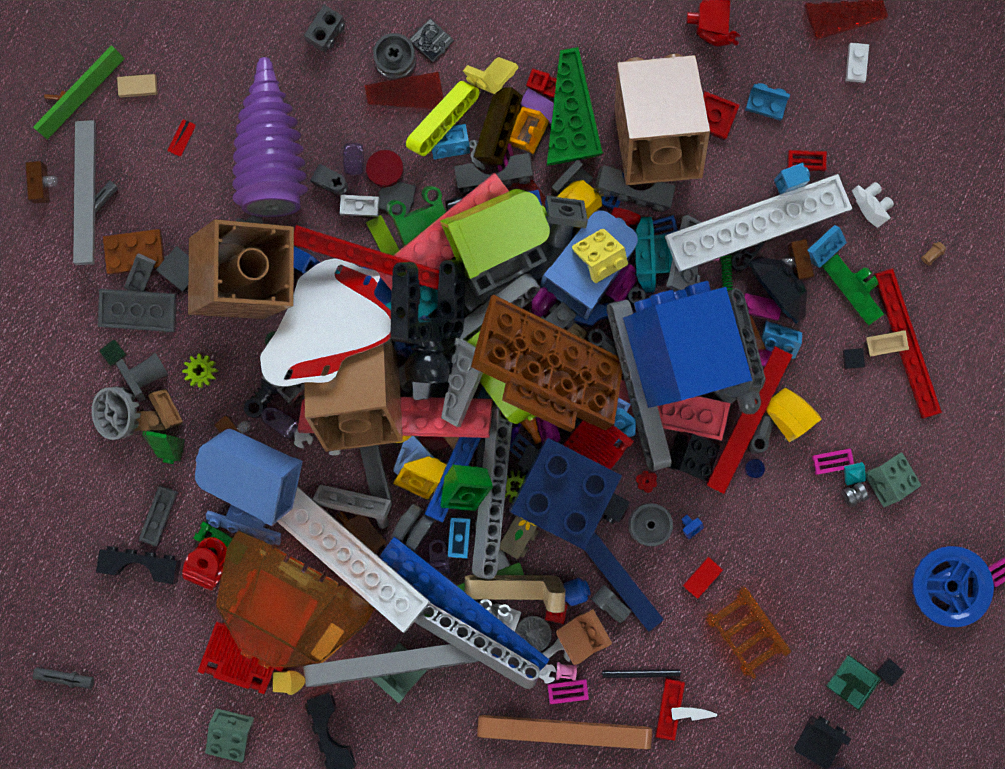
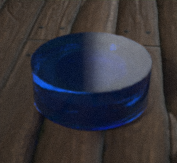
M752 459L745 465V473L750 478H759L765 472V465L761 460Z

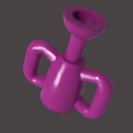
M542 287L532 300L531 313L540 318L542 316L546 318L551 314L549 309L558 301L557 297L549 292L546 287Z

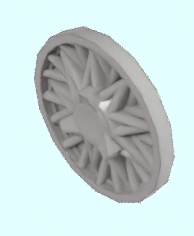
M526 617L519 622L516 628V633L538 651L544 650L550 643V626L541 617Z

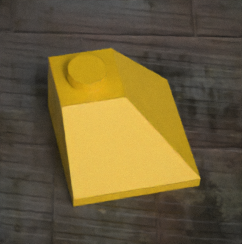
M430 456L405 463L393 484L428 500L438 486L446 464Z

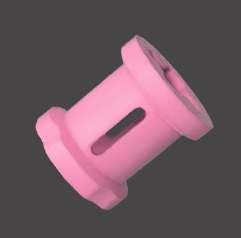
M557 662L556 680L566 678L576 681L577 665H565Z

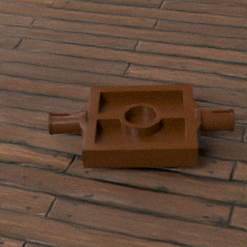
M343 511L336 515L343 524L342 526L372 552L377 553L378 549L386 543L367 516L358 515L353 519H348Z

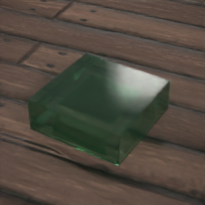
M115 339L99 350L110 366L115 365L116 362L127 355Z

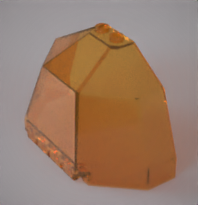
M237 531L227 547L216 608L238 648L242 650L240 654L249 659L252 656L259 659L258 664L266 669L269 666L273 668L304 667L324 663L365 627L375 607L344 586L337 587L338 582L327 576L323 582H320L319 580L323 574L309 566L305 573L302 572L305 564L293 557H290L287 563L284 562L287 554L277 548L272 549V546L268 543Z

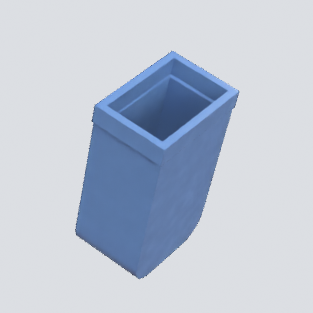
M596 211L589 217L587 227L581 228L554 264L545 272L540 284V288L546 287L549 292L557 297L558 301L564 302L572 311L585 320L592 314L595 306L622 269L598 283H594L591 280L588 265L573 251L572 246L598 230L605 229L625 247L628 261L638 241L635 231L628 227L624 220L615 218L606 211Z
M232 429L224 430L200 447L195 460L197 462L195 480L201 489L263 520L264 523L270 526L274 525L293 509L303 461L288 456Z

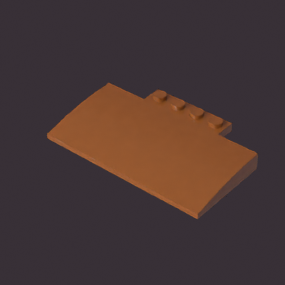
M492 295L479 333L471 367L506 383L502 401L569 432L574 430L576 417L603 430L613 426L622 377L619 357L496 295Z

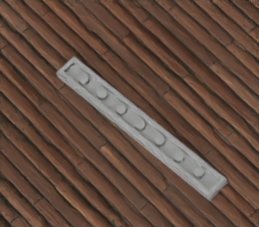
M94 120L75 121L73 263L75 265L95 264L96 123Z

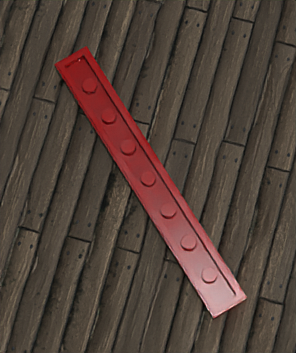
M296 225L294 230L295 246L393 276L395 264L412 262ZM415 263L418 267L419 284L438 290L439 270Z
M892 268L875 273L873 276L878 280L877 288L892 332L906 330L909 350L899 351L921 418L924 419L940 414L942 411L894 270Z
M774 346L763 368L766 380L763 388L759 391L761 399L760 408L754 414L741 413L706 484L707 486L723 494L725 493L793 356L792 354Z

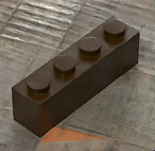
M513 87L502 88L492 96L473 156L484 165H502L523 96Z

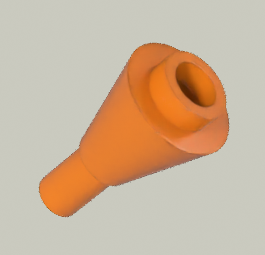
M536 418L531 421L526 419L521 422L522 426L531 434L534 443H540L542 440L537 431Z

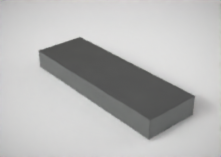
M161 485L158 486L139 541L158 547L176 500L177 491Z

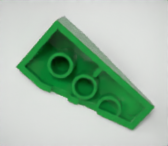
M143 431V437L156 457L163 458V463L174 464V461L181 462L185 439Z

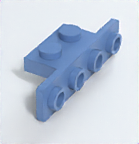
M232 504L226 516L212 511H207L206 522L213 527H221L232 533L244 534L251 539L257 538L270 545H280L281 533L264 528L266 523L263 520Z

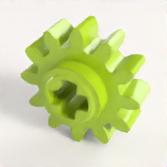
M201 354L197 355V359L190 356L192 362H184L188 369L182 370L183 373L188 374L185 380H192L190 385L193 387L197 384L199 388H203V383L210 386L209 380H216V377L212 375L218 372L217 369L212 368L216 362H209V356H205L203 359ZM200 367L204 369V372H201L200 374L197 373V370H200Z

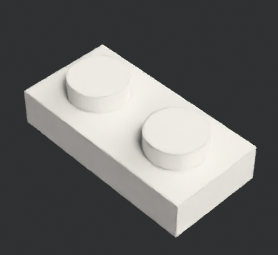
M849 44L845 81L858 83L866 81L869 44Z
M341 195L340 215L378 217L380 198Z

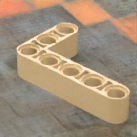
M475 575L465 576L464 592L472 599L543 600L548 611L553 613L565 611L566 590L557 576L496 575L492 579L480 578Z

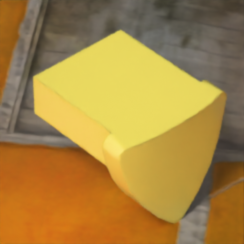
M296 671L273 672V692L293 695L306 683L304 676Z

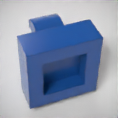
M688 515L681 519L685 525L682 530L688 540L704 529L703 523L698 517L693 521Z

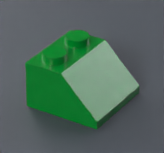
M453 464L444 477L441 508L476 511L493 488L488 469Z

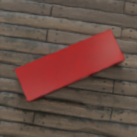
M665 678L655 733L657 738L675 741L679 719H672L671 709L681 707L685 687L684 681Z

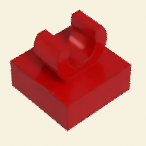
M565 604V611L560 613L546 610L544 620L564 624L568 605Z

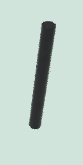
M680 669L602 670V678L681 676Z

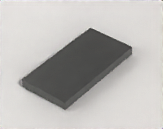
M100 288L98 327L175 332L177 294Z

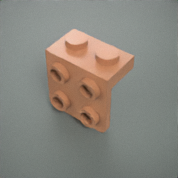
M594 609L578 615L556 631L573 665H578L593 653L612 644Z

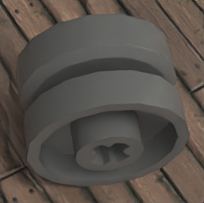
M389 33L382 36L376 42L373 49V58L379 74L390 81L407 79L416 67V55L412 42L406 36L399 33Z
M413 503L398 521L390 540L396 537L399 541L403 542L406 536H408L409 538L405 545L415 552L434 524L435 519L424 515L418 521L422 508Z
M643 504L631 512L628 519V530L636 542L644 546H658L670 537L673 530V520L670 513L664 507L658 504ZM649 521H653V528H648L647 524Z

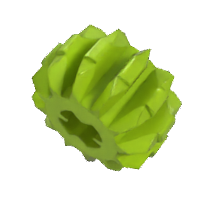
M513 470L510 471L511 478L507 476V493H505V498L511 495L510 503L513 501V496L517 494L516 490L514 492L510 490L512 487L510 483L513 481L516 483L517 481L520 483V488L526 477L524 475L522 479L519 478L521 471L517 472V477H514Z

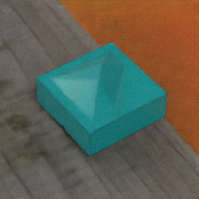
M863 462L844 466L846 485L866 481L865 465Z

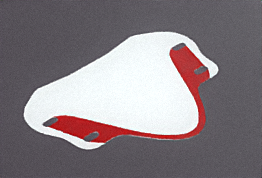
M340 259L325 260L299 278L293 294V307L287 309L276 333L261 353V368L265 379L277 386H292L304 382H329L336 376L342 361L347 357L375 348L391 339V310L374 296L380 274L375 270L361 268ZM338 265H343L342 271L339 274H335ZM370 275L371 280L369 284L364 285L363 282L366 276ZM330 366L328 374L322 376L321 373L324 367ZM293 370L290 379L285 380L284 377L287 371Z

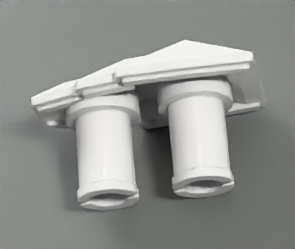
M872 183L865 190L858 185L852 190L857 199L856 202L866 219L878 228L890 219L886 211L893 207L894 203L889 197H885L881 202L874 197L882 190L878 183Z
M488 599L480 601L481 606L515 632L521 615L520 611L512 609L506 604L496 603L494 605Z

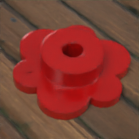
M643 471L642 474L637 475L638 489H643L646 493H650L653 488L657 487V475L648 471Z

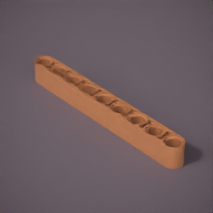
M479 715L477 736L494 739L651 749L652 728Z

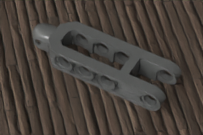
M734 288L728 291L752 381L724 388V392L733 398H737L739 408L743 413L754 414L760 408L761 399L759 391L763 388L766 379L744 294L741 290Z

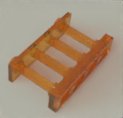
M741 586L736 590L739 594L736 600L715 615L710 611H706L707 618L705 620L711 628L715 627L734 653L742 665L739 668L746 677L750 676L752 679H755L756 675L752 670L776 653L787 656L792 651L745 586ZM741 605H747L750 609L749 615L724 631L718 622ZM758 621L762 626L760 631L736 648L730 637L751 622ZM764 637H770L773 642L771 644L772 647L747 664L741 654Z

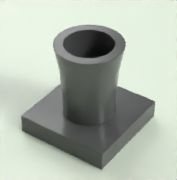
M546 196L548 223L552 224L546 241L553 247L566 248L572 240L573 227H587L588 219L585 203L583 200Z
M153 353L130 370L123 359L116 362L117 367L139 403L146 399L140 389L141 387L157 379L169 376L156 353Z

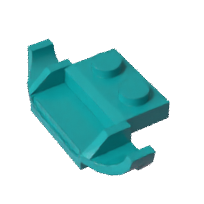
M641 217L635 231L638 238L635 247V275L645 293H654L656 273H670L673 258L665 239L666 235H654L652 217Z

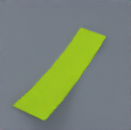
M381 215L366 222L381 252L395 255L400 251Z

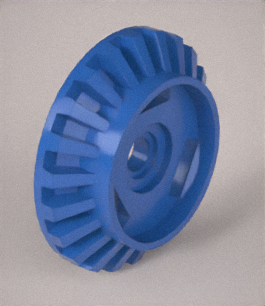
M947 546L930 551L919 561L920 563L915 567L914 577L911 582L913 583L912 594L920 611L931 621L948 627H962L974 623L984 615L993 598L994 583L991 572L982 558L968 549ZM945 561L949 563L950 567L933 574L932 570L937 565ZM968 577H971L973 582L971 597H968ZM950 581H954L957 584V589L954 592H950L947 588V584ZM933 596L949 605L946 611L932 602Z

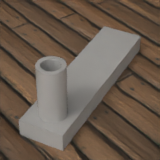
M319 485L312 499L319 506L376 518L379 528L384 529L389 525L387 515L392 506L391 500Z

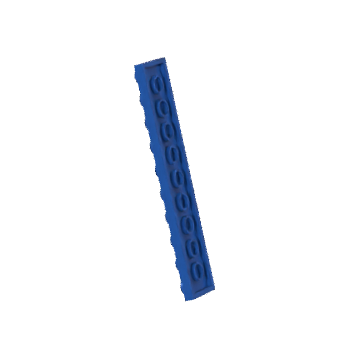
M396 537L390 541L379 556L380 559L433 605L535 664L540 671L547 665L549 659ZM509 664L510 667L516 668L513 664ZM526 674L528 678H533V676Z

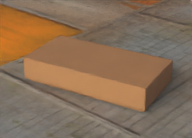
M166 389L148 395L165 429L179 426L183 423Z

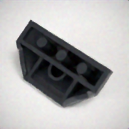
M757 257L748 263L760 284L779 308L795 324L805 317L807 290L804 283L794 275L792 268L782 260Z

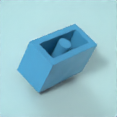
M803 163L781 170L774 179L779 194L781 195L805 186L810 181V172L807 167H804Z
M451 518L448 557L468 558L471 519Z

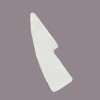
M680 707L671 709L673 720L691 717L693 721L717 716L716 713L697 708Z

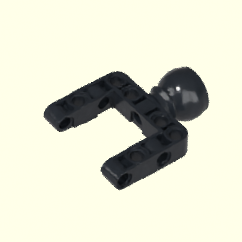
M445 260L441 262L439 267L437 317L418 319L420 288L417 265L413 262H400L393 267L391 338L394 342L414 344L410 347L413 352L409 355L405 364L407 381L417 383L447 382L449 363L446 356L442 353L445 348L441 345V342L445 339L459 338L464 329L465 268L460 260Z

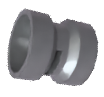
M861 482L855 484L853 488L842 490L843 497L849 507L855 506L857 502L869 500L866 488Z

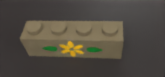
M516 515L500 542V549L516 559L519 556L523 558L529 549L526 546L528 541H533L539 532L536 530L537 526Z

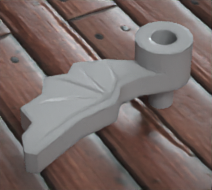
M471 140L469 146L473 148L470 155L472 162L475 163L476 167L485 170V165L473 157L478 141Z

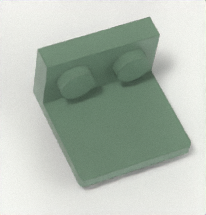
M902 452L884 464L865 472L866 479L883 507L899 502L921 486Z
M398 643L390 653L407 651L408 649L401 643ZM427 670L371 679L394 700L400 703L407 692Z
M216 708L209 723L205 753L243 762L247 738L253 726L254 717Z

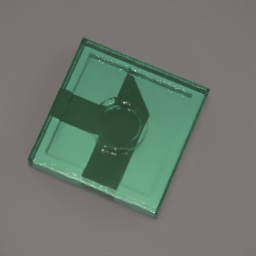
M848 655L826 687L860 711L881 681V678Z

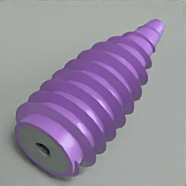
M267 57L259 58L254 75V84L249 88L251 95L244 99L243 105L245 108L238 115L241 122L235 129L238 137L234 140V146L237 150L233 154V159L237 164H235L232 170L236 176L232 184L236 190L233 195V201L241 206L242 210L247 214L260 217H279L297 212L300 209V196L305 194L308 188L299 183L305 180L307 175L303 171L297 170L305 165L304 159L296 156L303 151V147L295 143V141L300 139L301 134L291 129L297 125L298 121L294 117L287 115L293 110V107L283 102L286 94L280 92L273 64L270 58Z

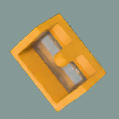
M522 107L517 115L509 143L515 148L534 154L549 120L540 111Z

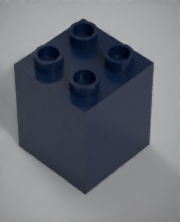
M547 438L543 441L509 511L585 550L622 475Z

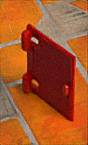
M583 420L564 442L563 446L611 469L634 441L614 425L607 430H603ZM618 439L623 441L618 447L614 446Z
M216 621L197 672L201 674L207 673L213 675V678L246 689L252 688L258 690V693L265 694L283 644ZM208 662L218 664L217 668L207 665ZM253 677L263 679L262 683L253 681Z

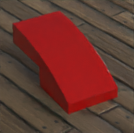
M532 68L526 87L554 99L557 78L551 77L549 73Z

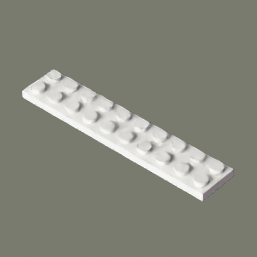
M837 174L665 236L678 272H682L848 212L852 209V206Z
M297 487L293 509L277 522L398 629L405 633L430 601Z

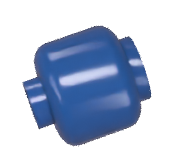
M575 578L563 584L566 590L565 602L567 601L570 606L586 602L588 596L591 595L588 583L581 578Z

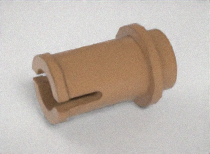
M941 242L933 243L932 248L921 257L922 261L930 266L940 255L945 254L946 247Z

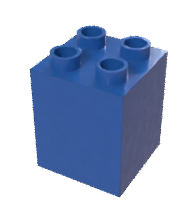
M704 281L687 286L679 291L669 290L654 294L650 298L634 302L636 313L623 317L648 408L686 400L752 381L726 287L711 291L709 281Z

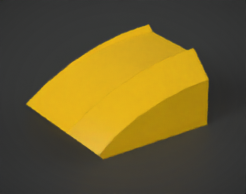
M584 180L573 181L557 196L583 200L587 219L602 206L601 195L594 191V188ZM573 227V231L576 234L581 229L580 227Z
M787 388L782 389L773 396L766 408V412L789 443L803 435L822 419L809 403Z

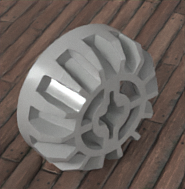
M125 387L104 388L96 394L92 403L93 423L97 431L103 437L110 440L126 438L132 435L139 425L136 419L140 418L141 413H137L136 407L140 405L138 402H133L136 397L133 393H129V390Z

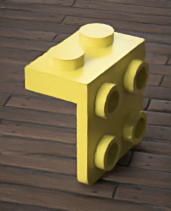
M498 57L485 71L467 65L463 72L467 75L466 80L471 85L495 94L515 74L518 65Z
M605 229L598 230L572 246L573 251L588 265L591 280L594 283H598L628 265L625 247Z

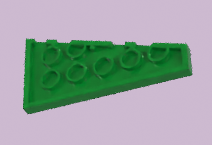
M578 47L560 50L547 166L576 161L577 159L602 156L603 154Z

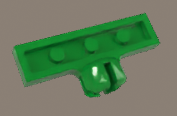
M838 254L822 265L868 326L884 315L869 294L878 285L877 278L873 276L867 282L863 281L872 274L870 269L862 268L857 273H853Z

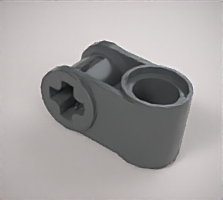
M318 164L310 182L336 195L345 194L348 190V184L344 177L328 167Z

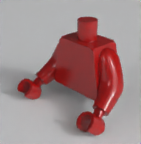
M703 0L699 4L697 13L687 12L686 24H697L696 34L705 42L717 47L730 44L737 46L739 44L735 38L741 35L736 31L729 32L730 0Z

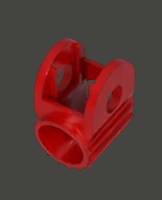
M214 537L203 539L198 547L188 554L182 570L183 579L212 591L226 570L225 563L228 557L226 545ZM208 548H214L217 551V555Z

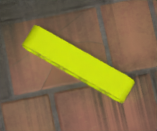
M465 81L458 82L409 135L406 147L421 156H426L476 102L480 93L479 89Z

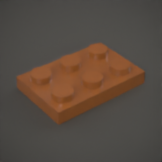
M160 229L103 236L108 275L130 272L138 253L156 261L153 269H157L164 261Z

